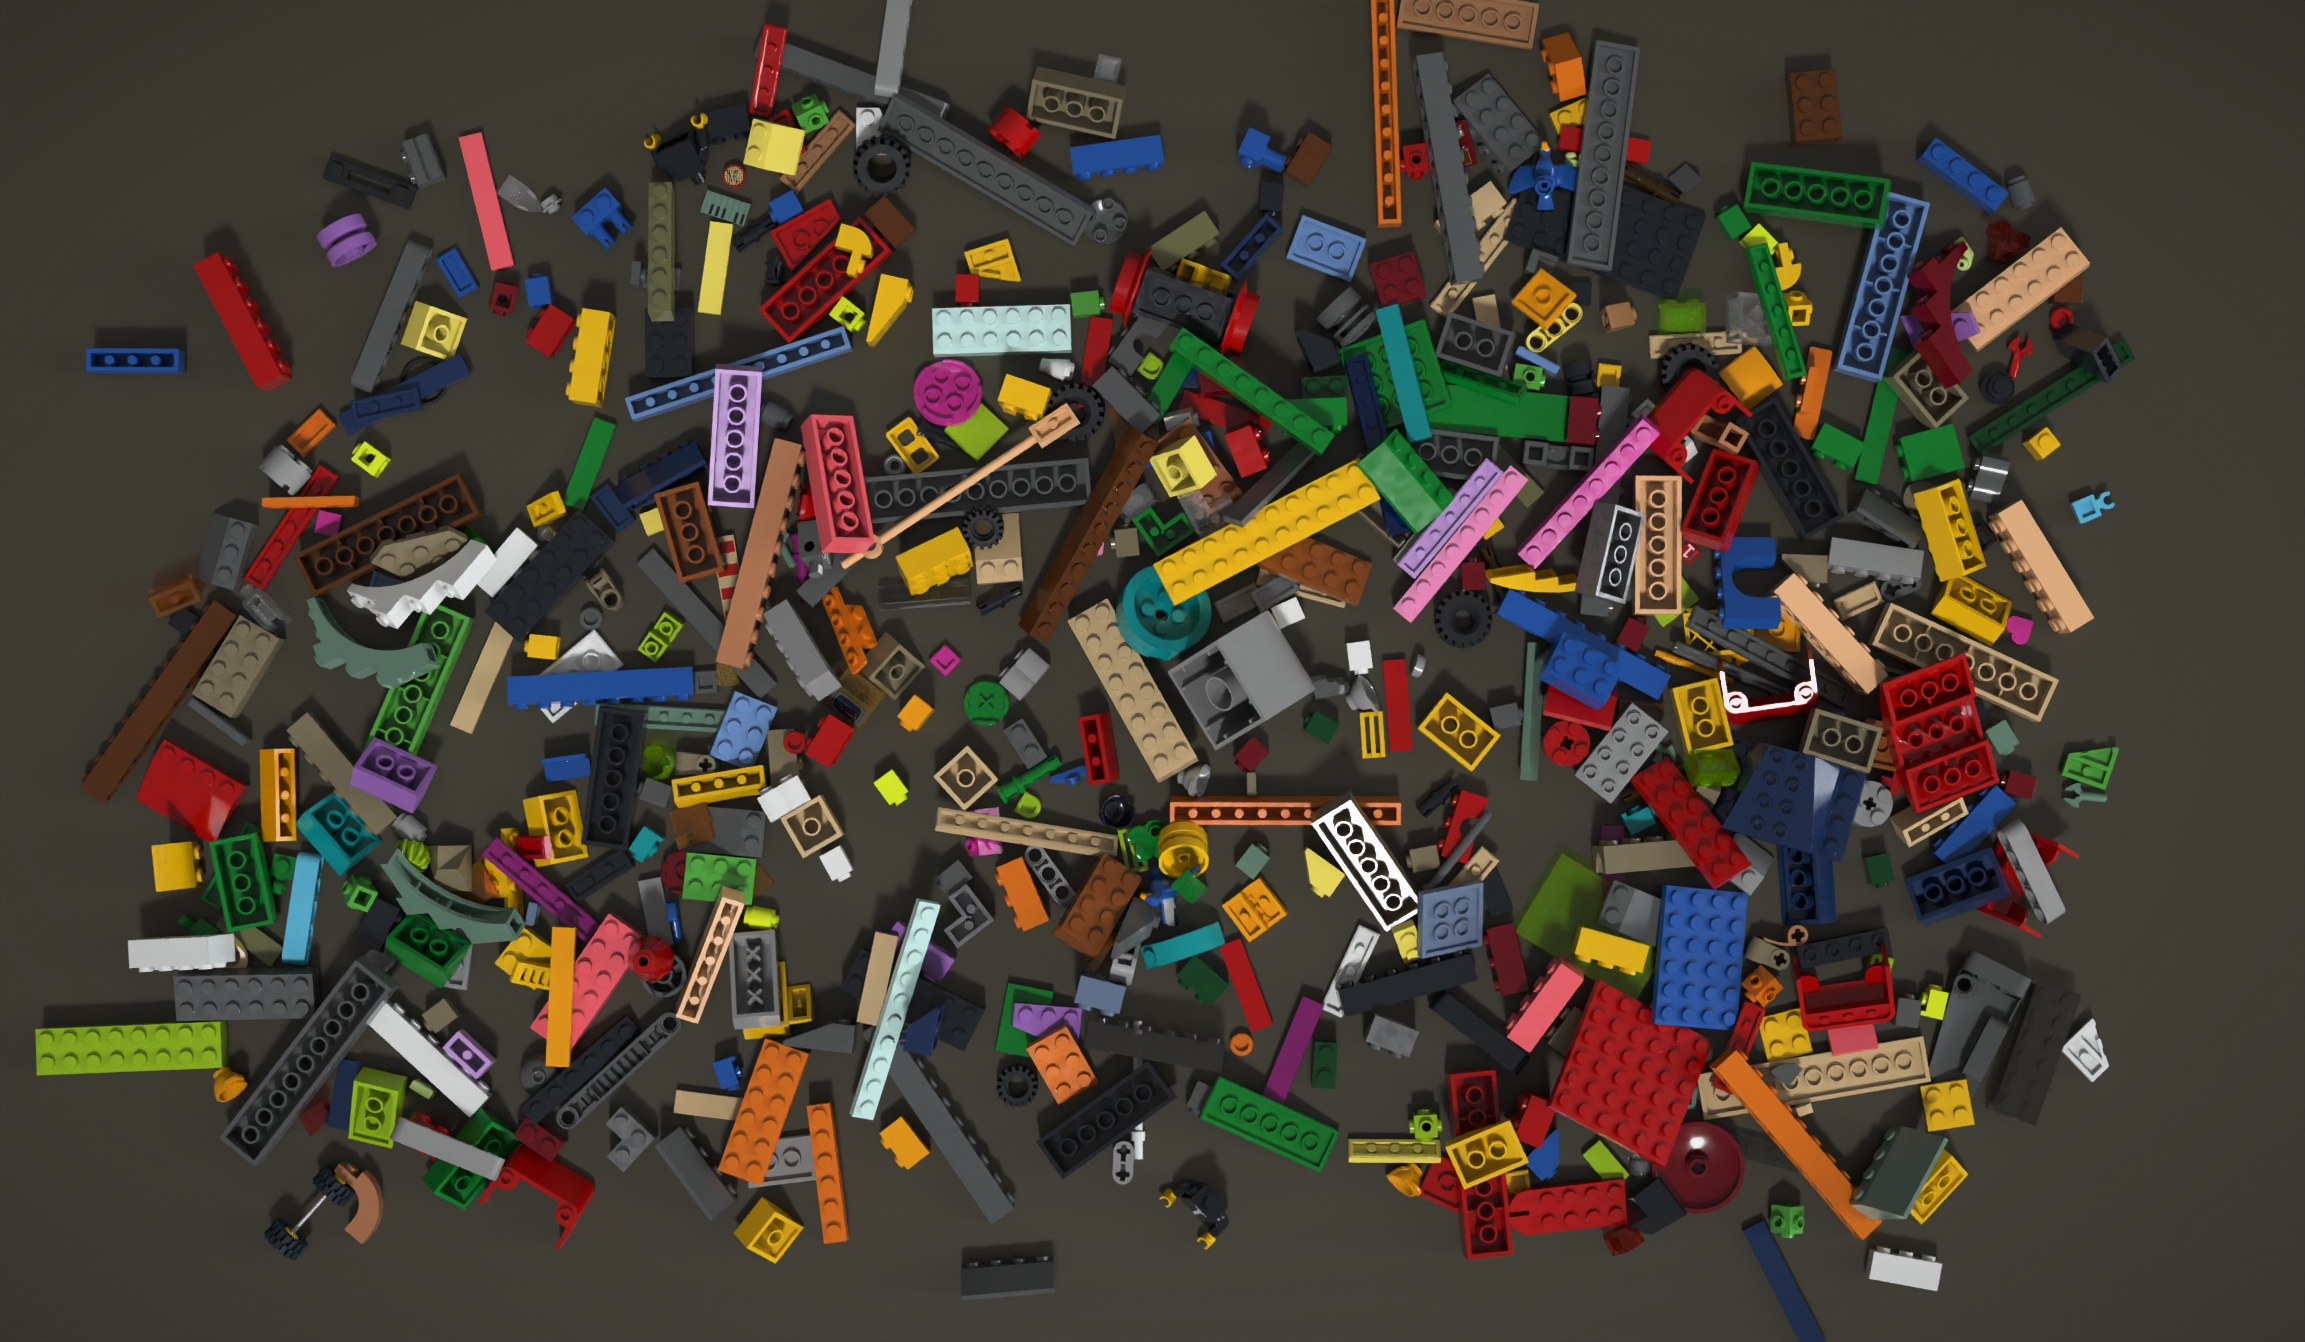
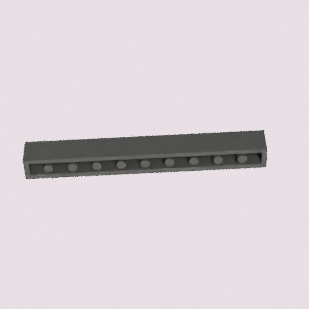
M1443 52L1416 55L1411 60V67L1450 285L1478 282L1483 279L1485 269L1483 262L1479 258L1480 242L1475 236L1476 219L1472 216L1470 208L1472 207V197L1467 191L1468 174L1463 169L1464 152L1460 148L1458 141L1460 139V129L1456 126L1454 118L1456 117V107L1451 102L1452 85L1448 81L1446 74L1448 72V62L1443 57Z
M1605 385L1599 387L1598 404L1602 405L1601 418L1597 420L1596 427H1600L1599 441H1596L1594 444L1592 467L1630 427L1631 418L1627 417L1628 408L1632 407L1633 394H1629L1630 388ZM1621 477L1598 502L1619 505V499H1622L1624 494V485H1620ZM1594 506L1587 513L1584 548ZM1579 594L1578 615L1608 617V613H1612L1613 602Z
M874 1025L862 1032L869 1045H871L876 1026ZM899 1036L888 1073L990 1224H993L1014 1209L1013 1202L1016 1200L1009 1190L1004 1191L1000 1185L1003 1181L996 1171L991 1172L987 1166L990 1163L983 1152L979 1153L974 1146L977 1143L970 1132L967 1134L961 1127L964 1125L957 1113L954 1115L948 1108L951 1104L944 1094L939 1095L935 1089L938 1085L931 1075L926 1076L922 1070L925 1066L918 1056L914 1058L911 1052L903 1051L904 1045H900L901 1037Z

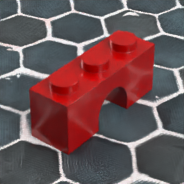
M1460 790L1459 794H1454L1451 802L1454 810L1452 816L1447 815L1444 828L1447 831L1445 837H1440L1437 845V850H1440V856L1448 858L1463 839L1460 834L1462 821L1467 818L1479 819L1484 813L1488 798L1464 790ZM1474 842L1470 844L1458 862L1467 864Z

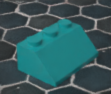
M333 792L305 811L296 822V827L338 875L341 876L359 863L382 841L374 833L370 834L364 828V821L361 817H356L348 809L350 804L344 798L340 799Z

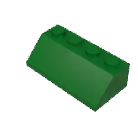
M1397 429L1381 436L1356 463L1357 467L1415 534L1439 516L1455 499Z
M482 1107L477 1110L455 1137L457 1140L502 1157L505 1160L520 1143L513 1136L515 1131ZM437 1159L422 1178L433 1194L464 1210L489 1181L488 1178L441 1159Z

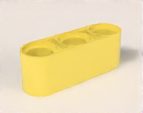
M1571 303L1557 318L1554 324L1559 328L1558 334L1553 335L1548 330L1546 331L1539 326L1525 339L1524 348L1536 354L1542 352L1582 318L1581 307L1578 304ZM1567 309H1573L1576 312L1577 317L1575 320H1569L1566 317L1565 312ZM1536 337L1541 341L1539 349H1534L1530 346L1529 341L1531 338Z

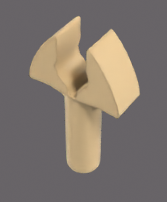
M1811 1102L1795 1105V1107L1791 1108L1792 1112L1790 1114L1793 1117H1801L1812 1113Z

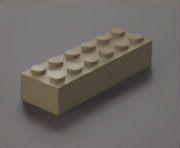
M1350 790L1310 814L1311 824L1386 932L1391 927L1399 925L1418 913L1417 888Z

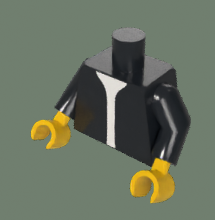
M705 113L700 114L701 123L697 121L696 115L691 117V123L697 127V130L691 128L662 142L658 134H651L653 143L650 138L644 140L645 147L652 149L650 153L659 171L672 176L679 182L690 177L695 185L705 181L706 176L702 171L705 169L709 159V141L707 129H704L708 122V117Z
M1188 1179L1173 1189H1166L1159 1198V1200L1163 1198L1168 1200L1165 1207H1170L1176 1198H1180L1209 1229L1197 1240V1242L1201 1240L1206 1242L1207 1246L1204 1249H1208L1229 1224L1226 1214L1227 1205L1206 1183Z

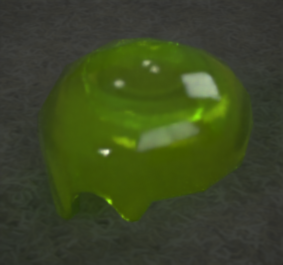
M659 743L650 744L643 752L646 757V763L642 767L651 779L658 781L668 778L675 766L673 751Z

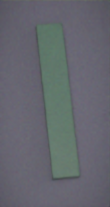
M1527 643L1520 780L1538 781L1543 681L1538 679L1537 676L1545 659V644Z
M598 703L595 706L594 725L597 726L599 707L610 706L649 712L647 728L717 732L726 710L631 704L607 705V703Z

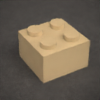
M969 745L933 776L964 811L999 780Z
M823 795L817 796L780 818L802 858L811 855L845 835Z

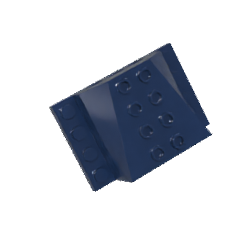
M1732 737L1734 745L1729 747L1724 764L1721 792L1713 810H1711L1712 814L1722 825V828L1842 863L1868 774L1774 745Z

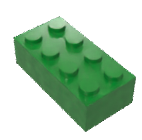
M260 831L209 842L227 932L230 933L278 922Z

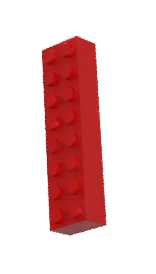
M1482 1068L1445 1072L1451 1139L1500 1122L1495 1069ZM1455 1170L1463 1257L1469 1260L1513 1255L1506 1173L1464 1190Z

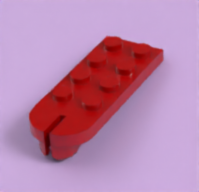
M1623 1177L1523 1188L1516 1191L1508 1199L1510 1224L1518 1233L1523 1235L1627 1224L1625 1179ZM1524 1211L1522 1214L1519 1215L1512 1214V1212Z

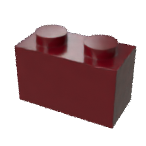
M528 1117L525 1118L513 1135L549 1162L557 1158L569 1141L541 1121L534 1125Z

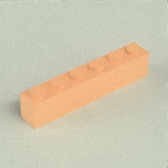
M725 886L721 887L688 972L687 980L676 1003L677 1018L698 1024L745 905L744 892Z

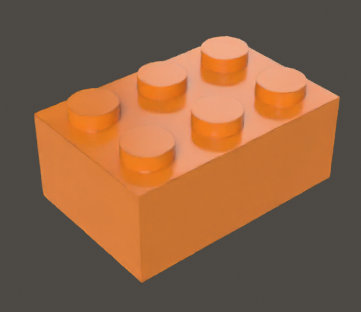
M1024 856L996 867L998 872L994 873L999 886L1004 885L1007 893L1003 896L1008 907L1013 906L1016 914L1013 915V919L1017 928L1022 927L1024 932L1049 921L1050 916Z

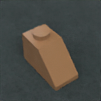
M1629 302L1608 305L1600 311L1606 334L1632 327L1635 324L1634 320L1637 319L1635 308L1633 306L1630 307Z

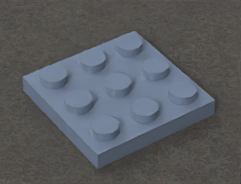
M1477 879L1418 891L1417 955L1423 959L1482 946L1483 882Z

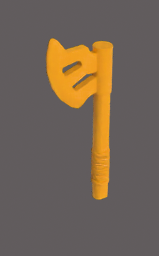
M1658 649L1655 650L1654 657L1704 674L1710 678H1718L1720 681L1718 671L1683 659L1682 657ZM1738 654L1717 656L1731 662L1732 658H1735V664L1738 666L1749 661ZM1725 675L1726 683L1732 685L1734 678Z

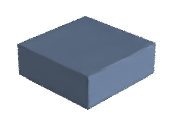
M529 902L525 919L526 925L535 926L538 924L541 905L538 902Z

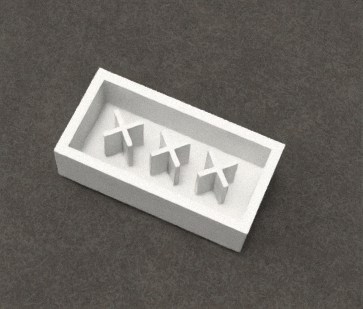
M234 934L170 936L128 940L129 968H139V972H151L153 970L172 971L174 969L193 970L197 968L203 970L226 967V962L235 961Z

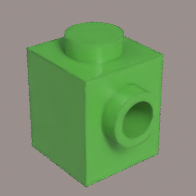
M1515 363L1511 381L1527 386V391L1538 392L1540 387H1544L1546 374H1542V367Z

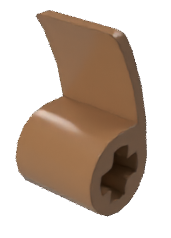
M1788 925L1784 930V942L1773 941L1762 936L1760 938L1777 945L1800 946L1807 941L1808 932L1801 925ZM1795 929L1801 933V936H1797V940L1791 937V934L1795 933Z

